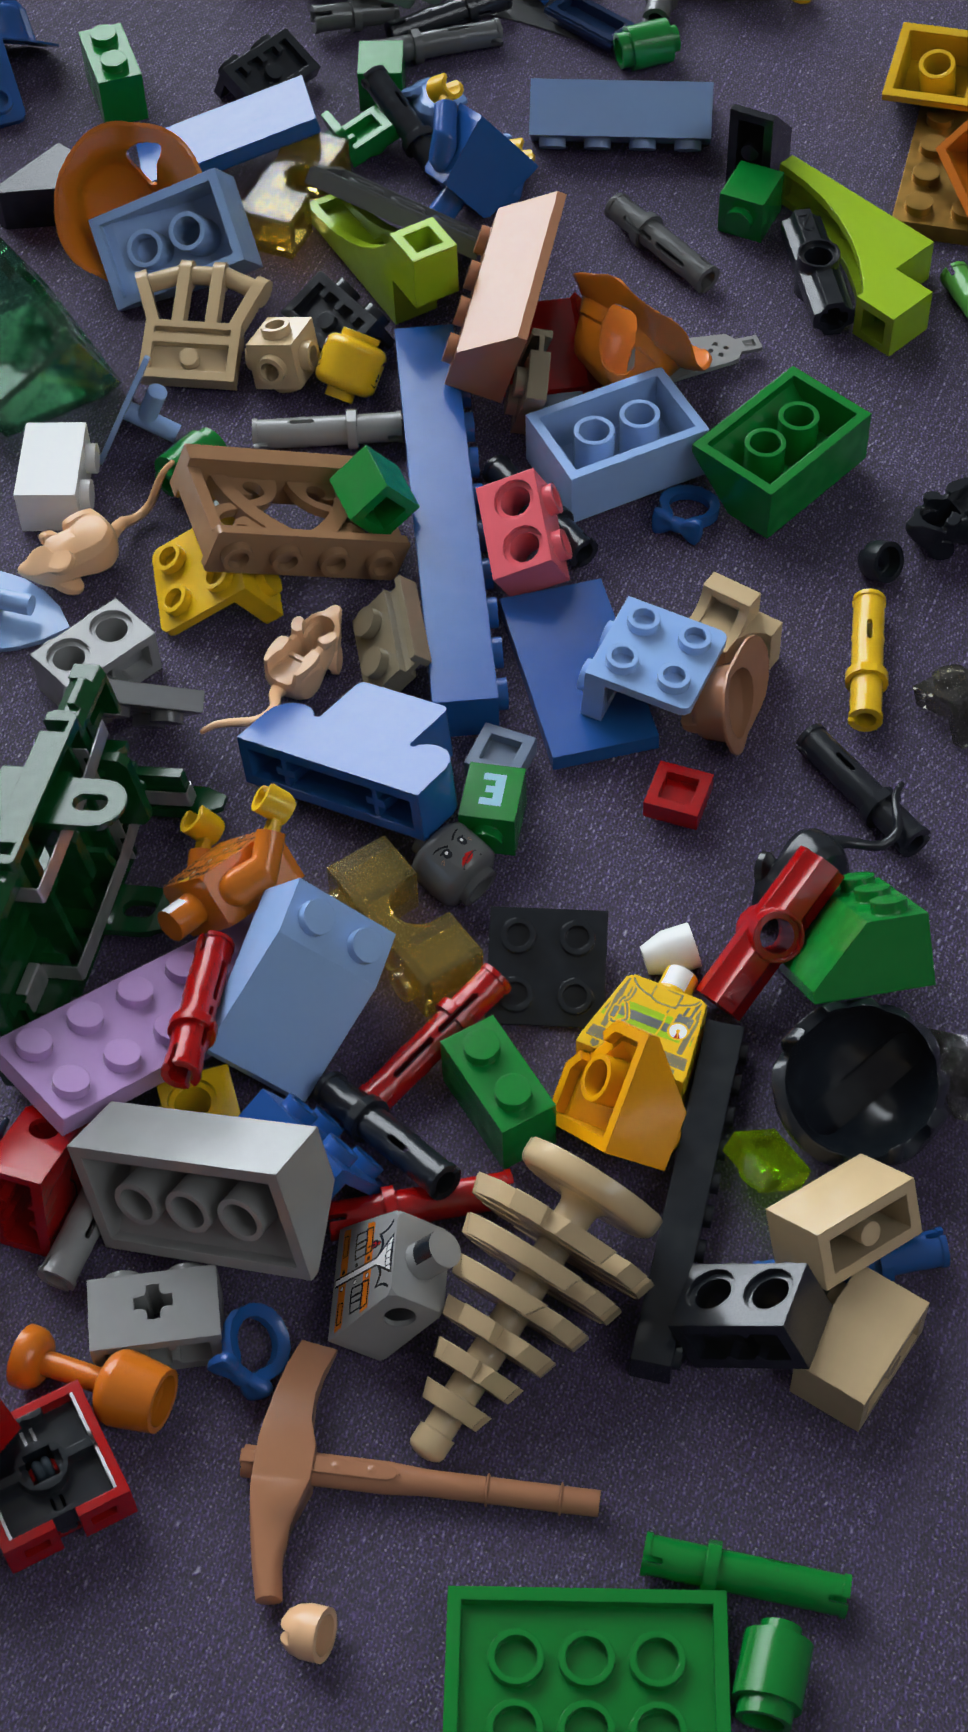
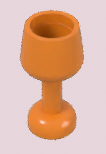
M37 1324L27 1325L18 1335L10 1352L6 1370L8 1384L21 1390L36 1388L47 1377L66 1384L78 1379L82 1389L93 1392V1410L101 1423L109 1427L149 1434L157 1433L164 1426L173 1408L178 1390L177 1371L134 1349H121L113 1353L103 1366L100 1367L56 1352V1343L53 1335L46 1328Z

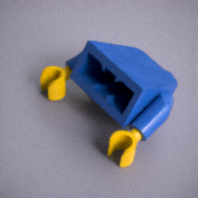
M446 73L432 76L426 84L427 95L435 104L433 133L429 160L425 165V172L443 188L429 207L455 219L465 205L482 218H488L497 212L498 208L514 204L521 199L525 181L538 168V165L534 162L535 154L531 149L522 150L525 142L523 138L508 139L479 113L461 102L457 106V103L453 100L458 99L463 94L464 88L461 82L454 80L446 83Z

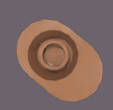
M757 635L747 637L739 647L732 662L715 666L692 711L681 717V724L684 730L697 733L709 741L726 743L730 752L735 756L743 752L748 733L766 696L769 680V656L763 638Z

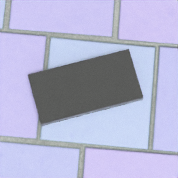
M318 165L310 167L305 183L403 228L433 217L457 244L458 253L474 260H481V255L473 253L480 230L344 168Z

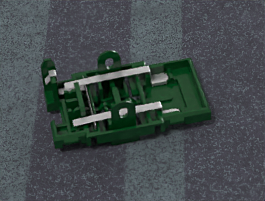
M73 665L68 676L70 682L57 710L47 712L43 720L47 731L38 732L25 765H3L0 770V1037L69 1003L71 997L81 996L105 935L151 937L163 932L158 923L157 916L160 911L170 905L163 893V889L154 886L125 884L133 861L136 859L137 849L134 843L140 826L145 825L151 816L183 818L184 814L189 810L198 814L201 805L216 814L224 811L228 800L226 795L209 787L192 786L191 781L187 779L184 769L138 766L137 762L131 761L127 755L130 747L128 741L107 740L109 733L104 721L101 720L104 713L120 714L121 707L109 679L100 665ZM132 906L156 908V911L148 917L125 915L127 909ZM0 1071V1077L6 1086H14Z

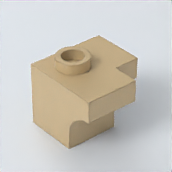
M713 572L703 584L700 599L690 619L720 629L726 634L725 648L715 666L732 662L744 640L749 636L757 635L763 638L767 646L770 670L779 659L783 622L759 612L760 592Z

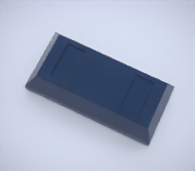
M556 0L544 9L545 15L552 23L608 53L614 50V34L622 32L624 26L635 24L592 0Z

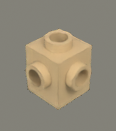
M267 317L245 345V361L248 369L252 370L256 389H275L279 393H291L301 390L315 371L320 356L312 317Z

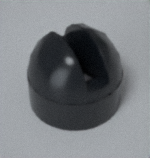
M882 539L870 541L857 557L860 572L866 578L882 583H891L896 580L902 572L904 565L903 550L894 541Z

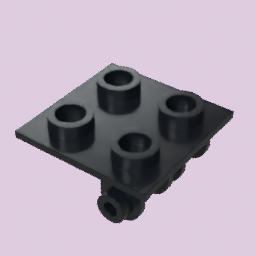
M491 906L488 964L505 977L512 989L485 1014V1018L494 1015L499 1024L585 1028L605 1003L608 911Z

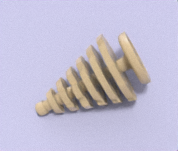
M530 1138L523 1149L522 1159L530 1171L561 1194V1199L554 1211L536 1198L518 1188L510 1186L502 1180L480 1171L477 1173L472 1191L476 1198L482 1201L496 1215L513 1224L514 1228L536 1243L532 1246L495 1223L472 1212H467L462 1233L485 1253L505 1264L508 1269L516 1274L512 1281H509L462 1253L458 1264L453 1267L452 1273L455 1277L479 1295L496 1304L488 1317L448 1293L443 1315L475 1337L466 1352L443 1337H438L433 1357L454 1370V1373L445 1387L427 1376L422 1397L435 1406L425 1422L421 1421L410 1438L413 1450L427 1461L440 1463L445 1459L454 1445L452 1440L462 1424L476 1432L492 1419L475 1407L485 1391L505 1404L512 1402L524 1391L497 1372L505 1358L540 1379L556 1366L552 1359L519 1338L526 1326L572 1352H575L589 1340L588 1335L583 1333L581 1329L565 1317L548 1308V1305L542 1302L546 1293L583 1316L606 1326L622 1313L621 1309L603 1293L585 1283L581 1277L564 1267L566 1262L606 1286L634 1299H640L654 1286L652 1280L647 1278V1275L633 1263L616 1254L617 1251L587 1231L598 1218L636 1238H650L657 1232L663 1222L660 1215L646 1202L599 1169L541 1138Z

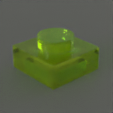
M776 1129L736 1131L723 1148V1152L739 1169V1175L742 1180L750 1187L756 1189L758 1193L800 1189L812 1172Z

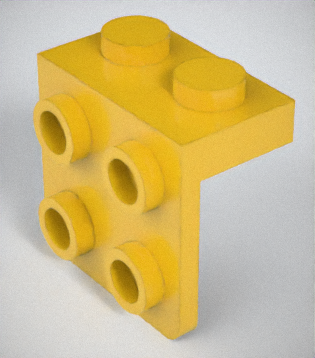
M227 517L220 521L222 525H233L236 519L234 517ZM193 528L157 548L152 556L161 629L171 636L183 632L234 602L266 624L283 616L280 596L282 582L279 575L205 571L201 562L203 554Z

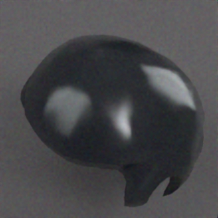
M869 997L846 1002H828L804 1017L781 1040L783 1051L772 1068V1091L775 1109L791 1139L803 1151L821 1163L838 1167L861 1153L890 1167L903 1164L915 1157L927 1146L948 1118L949 1113L945 1099L950 1086V1079L941 1069L939 1045L934 1035L925 1025L913 1021L912 1017L899 1007L888 1004L880 1005L875 999Z

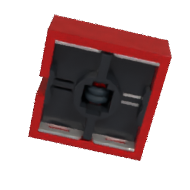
M78 1379L10 1412L21 1426V1429L0 1452V1548L13 1574L65 1549L61 1538L82 1527L88 1537L138 1512L131 1490Z

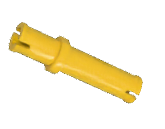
M872 588L862 589L853 596L851 666L845 672V687L850 692L848 724L853 729L862 732L874 731L881 727L883 723V692L886 691L889 683L888 671L883 666L886 596L881 591Z

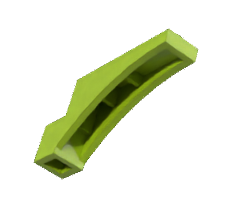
M794 155L781 162L780 171L784 172L782 205L792 212L794 210L810 208L813 214L821 216L829 240L840 249V264L848 277L856 301L852 334L886 356H891L927 329L933 292L921 284L929 279L934 241Z
M331 194L306 203L307 219L395 325L436 309L438 299L459 291L457 244L433 217L399 229L389 225L374 214Z

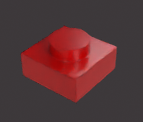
M660 760L643 802V816L697 830L713 789L714 774Z

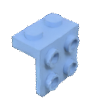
M628 596L614 621L609 620L606 624L593 659L588 658L580 671L577 689L583 691L581 714L601 721L617 692L678 715L689 714L725 648L726 634L720 629Z

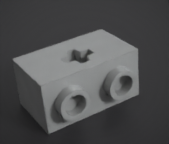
M184 1262L164 1271L138 1273L131 1270H120L108 1274L105 1278L87 1280L89 1352L94 1365L102 1367L113 1353L122 1349L137 1350L175 1370L207 1366L208 1361L212 1357L222 1353L221 1339L225 1312L223 1291L216 1265ZM160 1313V1317L154 1319V1314Z

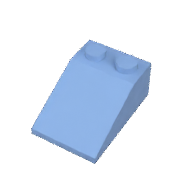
M216 168L209 169L88 220L118 311L143 306L135 278V272L146 269L149 274L180 265L181 260H194L196 266L212 267L214 262H227L229 268L243 274L263 267L233 176ZM195 285L194 290H192V292L210 286ZM176 286L154 292L155 301L175 297Z
M301 878L266 889L263 892L221 997L215 1021L218 1024L216 1041L206 1053L285 1096L292 1093L306 1102L376 989L396 934Z

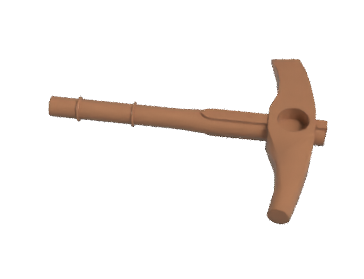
M301 1340L287 1362L266 1412L257 1445L245 1444V1447L241 1449L239 1459L241 1466L240 1476L251 1479L249 1521L255 1601L263 1605H276L283 1602V1565L289 1539L294 1526L313 1494L314 1486L381 1495L423 1496L482 1503L485 1507L490 1504L556 1512L558 1516L564 1513L598 1518L601 1490L564 1486V1482L561 1485L491 1477L490 1473L487 1476L431 1470L384 1460L318 1453L314 1434L317 1402L324 1380L338 1350L306 1340Z

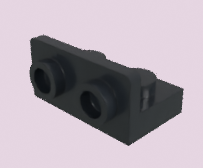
M284 28L272 37L269 34L260 37L253 44L250 51L239 57L235 54L225 60L218 69L219 78L214 93L221 99L231 92L238 100L300 75L303 76L306 84L317 76L321 66L289 30Z
M321 270L281 311L285 317H312L320 350H322L327 336L335 332L341 333L343 327L376 338L388 349L395 344V340L385 329L390 323L386 316L371 302L363 308L358 303L361 296L346 280L340 277L335 283Z

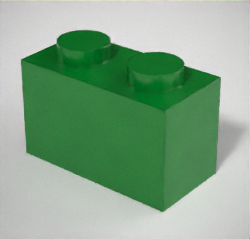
M101 24L92 29L78 32L86 78L104 123L109 121L134 122L148 119L142 73L122 24Z
M494 1015L440 1041L443 1081L502 1169H507L523 1160V1149L531 1137H538L553 1144L556 1143V1104Z

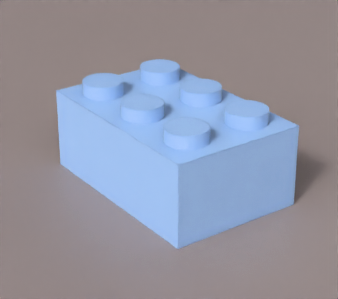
M662 367L651 369L525 415L526 459L547 484L553 483L556 486L562 505L572 512L574 522L705 474L692 453V444L709 432L710 429Z

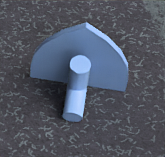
M147 355L144 356L102 450L100 455L101 465L104 463L123 420L174 443L180 430V424L159 415L167 397V390L161 384L153 383L148 387L141 405L132 402L151 358Z
M0 571V652L17 651L44 644L70 628L60 606L43 589L25 578Z

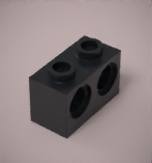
M807 1263L693 1264L667 1326L695 1368L810 1369L833 1306Z

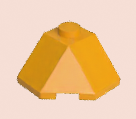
M617 1019L603 1031V1040L605 1042L591 1053L580 1050L565 1063L552 1098L556 1104V1126L606 1154L665 1171L671 1153L676 1149L680 1141L681 1127L687 1112L660 1038L628 1022Z

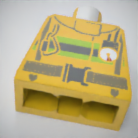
M679 965L667 966L658 983L636 974L626 976L576 1039V1053L580 1050L591 1053L605 1042L603 1040V1031L617 1019L656 1035L661 1040L685 1106L706 1026L707 1005L701 999L692 996L698 985L697 977L690 970Z

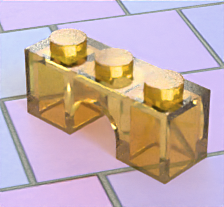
M319 132V134L279 149L277 157L270 167L261 173L258 183L247 198L242 199L258 251L291 260L295 258L313 232L310 199L316 200L329 195V193L305 183L309 169L314 167V165L341 167L351 172L348 139Z
M385 835L326 867L329 892L327 894L396 934L384 967L389 972L391 985L399 998L405 1003L412 1001L425 1018L437 1012L435 1005L443 997L451 999L480 970L483 965V950L450 912L425 924H410L399 919L419 907L417 873Z

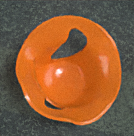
M109 121L99 124L87 131L76 142L59 171L54 191V215L58 237L65 252L76 265L108 281L88 220L202 173L196 157L188 145L175 133L162 126L126 121ZM144 142L157 143L161 146L160 156L156 164L157 182H152L132 161L127 151L130 147Z
M586 272L573 274L582 295L579 311L581 315L574 339V354L593 378L602 386H607L654 368L662 367L667 375L671 377L680 367L691 371H705L710 367L712 356L707 350L693 346L687 333L678 323L643 302L621 279L609 274ZM635 348L634 367L627 372L632 350Z

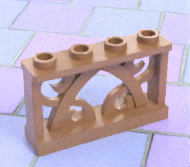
M185 443L170 480L174 496L182 499L203 554L201 560L203 568L207 572L393 580L411 544L407 536L401 535L398 527L391 534L365 533L360 526L350 521L329 479L353 456ZM213 500H217L219 505L215 506ZM272 503L297 505L304 511L325 518V520L312 530L292 529L263 511L268 509ZM227 517H234L236 519L233 525H222L220 520Z

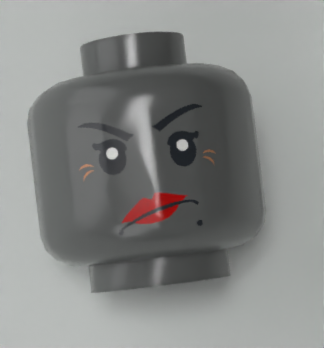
M451 822L444 825L440 829L438 828L426 841L416 839L412 845L411 850L416 854L411 866L413 878L445 906H456L463 903L469 907L486 893L497 876V872L493 869L495 863L494 851L462 823Z

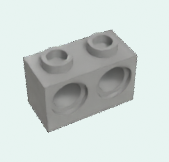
M116 598L100 609L89 613L83 620L57 637L48 640L39 649L30 654L39 690L58 707L63 698V689L70 682L68 676L74 664L100 665L108 679L140 683L162 668L156 633Z

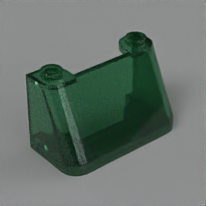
M0 237V432L9 438L25 431L26 423H44L107 397L122 384V381L50 286Z

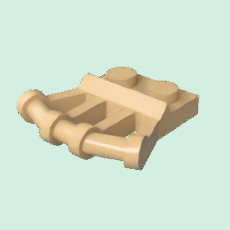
M181 260L180 265L149 274L146 269L135 272L146 316L139 367L145 355L151 357L140 383L143 385L158 383L162 386L237 391L241 356L245 347L244 335L259 308H262L268 302L273 287L272 281L262 276H258L256 279L229 268L227 262H214L212 267L196 266L194 260ZM195 285L210 286L205 322L188 321L192 290H194ZM176 286L171 320L160 319L154 292ZM231 289L244 295L245 297L230 322L221 323L227 290Z

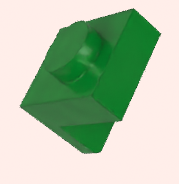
M373 105L343 126L339 124L328 110L320 115L328 129L322 133V136L329 149L336 158L343 154L354 168L370 157L379 155L388 145L399 139L393 124L376 105Z

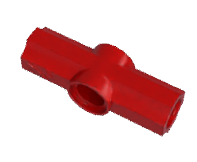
M800 846L758 904L748 907L741 913L736 923V934L695 989L718 1008L740 1021L779 966L792 960L800 953L804 944L805 931L845 877L823 857L807 847ZM776 919L780 927L778 938L772 945L764 948L760 940L761 930L768 921Z

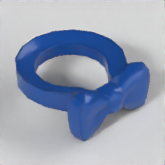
M677 485L670 487L661 493L659 506L653 510L652 531L654 533H665L668 531L680 533L687 542L696 545L702 538L703 528L710 526L718 519L720 511L719 499L711 491L699 486ZM689 499L702 503L708 508V511L703 515L684 519L674 516L670 505L678 500Z
M248 1303L231 1311L226 1318L222 1329V1353L215 1355L208 1361L207 1370L218 1376L230 1379L234 1385L240 1387V1392L247 1400L255 1401L267 1398L273 1392V1385L270 1380L282 1373L289 1361L291 1345L286 1325L273 1308L263 1303ZM245 1319H254L260 1322L267 1329L272 1344L271 1357L267 1364L253 1372L242 1365L238 1344L239 1327Z

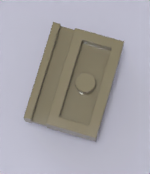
M532 329L516 366L513 383L509 384L506 390L504 414L512 415L510 433L526 435L525 415L542 409L547 401L551 352L546 351L553 338L552 330Z
M398 575L394 579L396 587L391 592L384 589L368 606L359 611L352 623L363 682L401 692L417 677L415 669L420 664L427 667L432 660L416 582Z

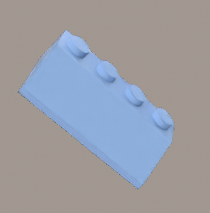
M531 78L529 136L531 141H539V148L565 149L566 142H584V149L610 150L612 142L629 143V150L655 151L656 143L674 144V151L700 152L702 144L710 145L714 82Z

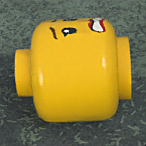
M343 327L341 333L329 334L315 367V375L318 380L328 384L324 394L350 404L353 403L355 395L363 398L372 396L386 363L385 353L378 348L380 340L347 327Z

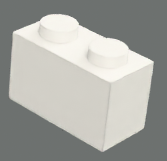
M86 422L26 423L13 495L22 531H63L62 522L67 517L78 511L94 508L95 491L91 474L99 473L100 451L98 443H90Z

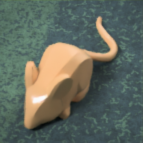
M170 460L160 470L146 503L134 514L121 516L110 524L102 515L92 508H88L67 517L62 522L63 531L56 533L52 530H46L40 533L38 538L42 546L35 548L27 559L20 564L18 573L30 581L43 586L53 587L64 594L73 596L81 594L84 590V583L81 577L100 574L114 565L119 556L118 538L127 527L145 518L155 506L164 478L169 469L175 464V461Z
M332 605L323 611L310 615L305 620L301 616H296L291 622V635L289 637L281 635L272 642L264 656L265 678L271 686L268 694L270 706L264 712L252 717L217 720L204 726L200 733L205 734L213 729L223 727H249L266 711L281 705V698L284 696L295 700H305L313 697L320 688L327 669L333 675H339L343 663L341 648L342 608L339 605Z

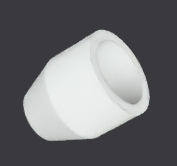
M688 922L661 930L640 946L649 975H663L666 967L669 965H679L688 970L702 967L698 949Z

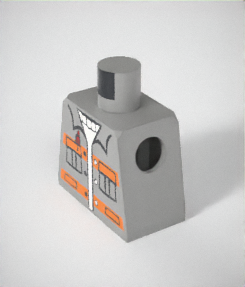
M402 1211L389 1212L341 1229L339 1233L328 1341L382 1361L441 1316L445 1306L447 1270L457 1265L461 1257L460 1246L456 1238L446 1229Z

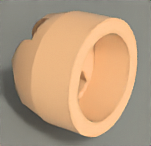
M301 1603L289 1608L280 1624L283 1630H285L280 1636L281 1644L290 1655L299 1660L316 1664L324 1663L332 1651L336 1638L337 1614L335 1609L316 1603Z

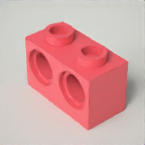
M531 468L476 488L493 581L509 597L540 591L570 580L566 560L572 559V549L565 531L559 527L557 514L563 512V505L560 494L553 483L547 484L536 470ZM529 504L527 509L523 513L518 515L519 511L524 506ZM538 550L537 554L531 560L526 561L528 556L532 552Z

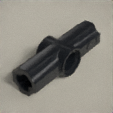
M810 208L794 210L792 215L781 223V237L795 274L794 293L800 300L804 301L813 328L822 331L824 336L840 334L847 325L854 322L855 309L839 268L840 249L829 240L821 216L813 214Z

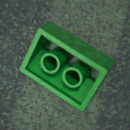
M792 366L692 444V453L727 513L768 539L866 458L872 414Z
M872 872L844 874L845 878L805 931L804 944L800 953L792 960L782 963L778 968L814 1005L936 985L929 914L907 898V896L890 886V884L879 877L875 878Z

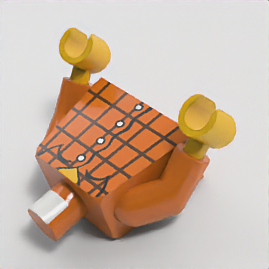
M270 784L269 787L266 785L261 786L253 798L251 810L267 819L264 828L220 842L213 848L211 847L221 838L225 830V823L222 818L203 805L199 807L198 814L191 810L184 814L180 823V831L196 841L195 848H191L188 851L187 868L164 885L163 893L170 905L160 911L157 916L161 929L170 939L180 941L188 934L194 937L202 933L206 934L210 930L227 929L257 910L263 892L266 889L305 876L285 844L286 834L281 832L282 825L290 819L296 807L295 799L291 793L275 784Z

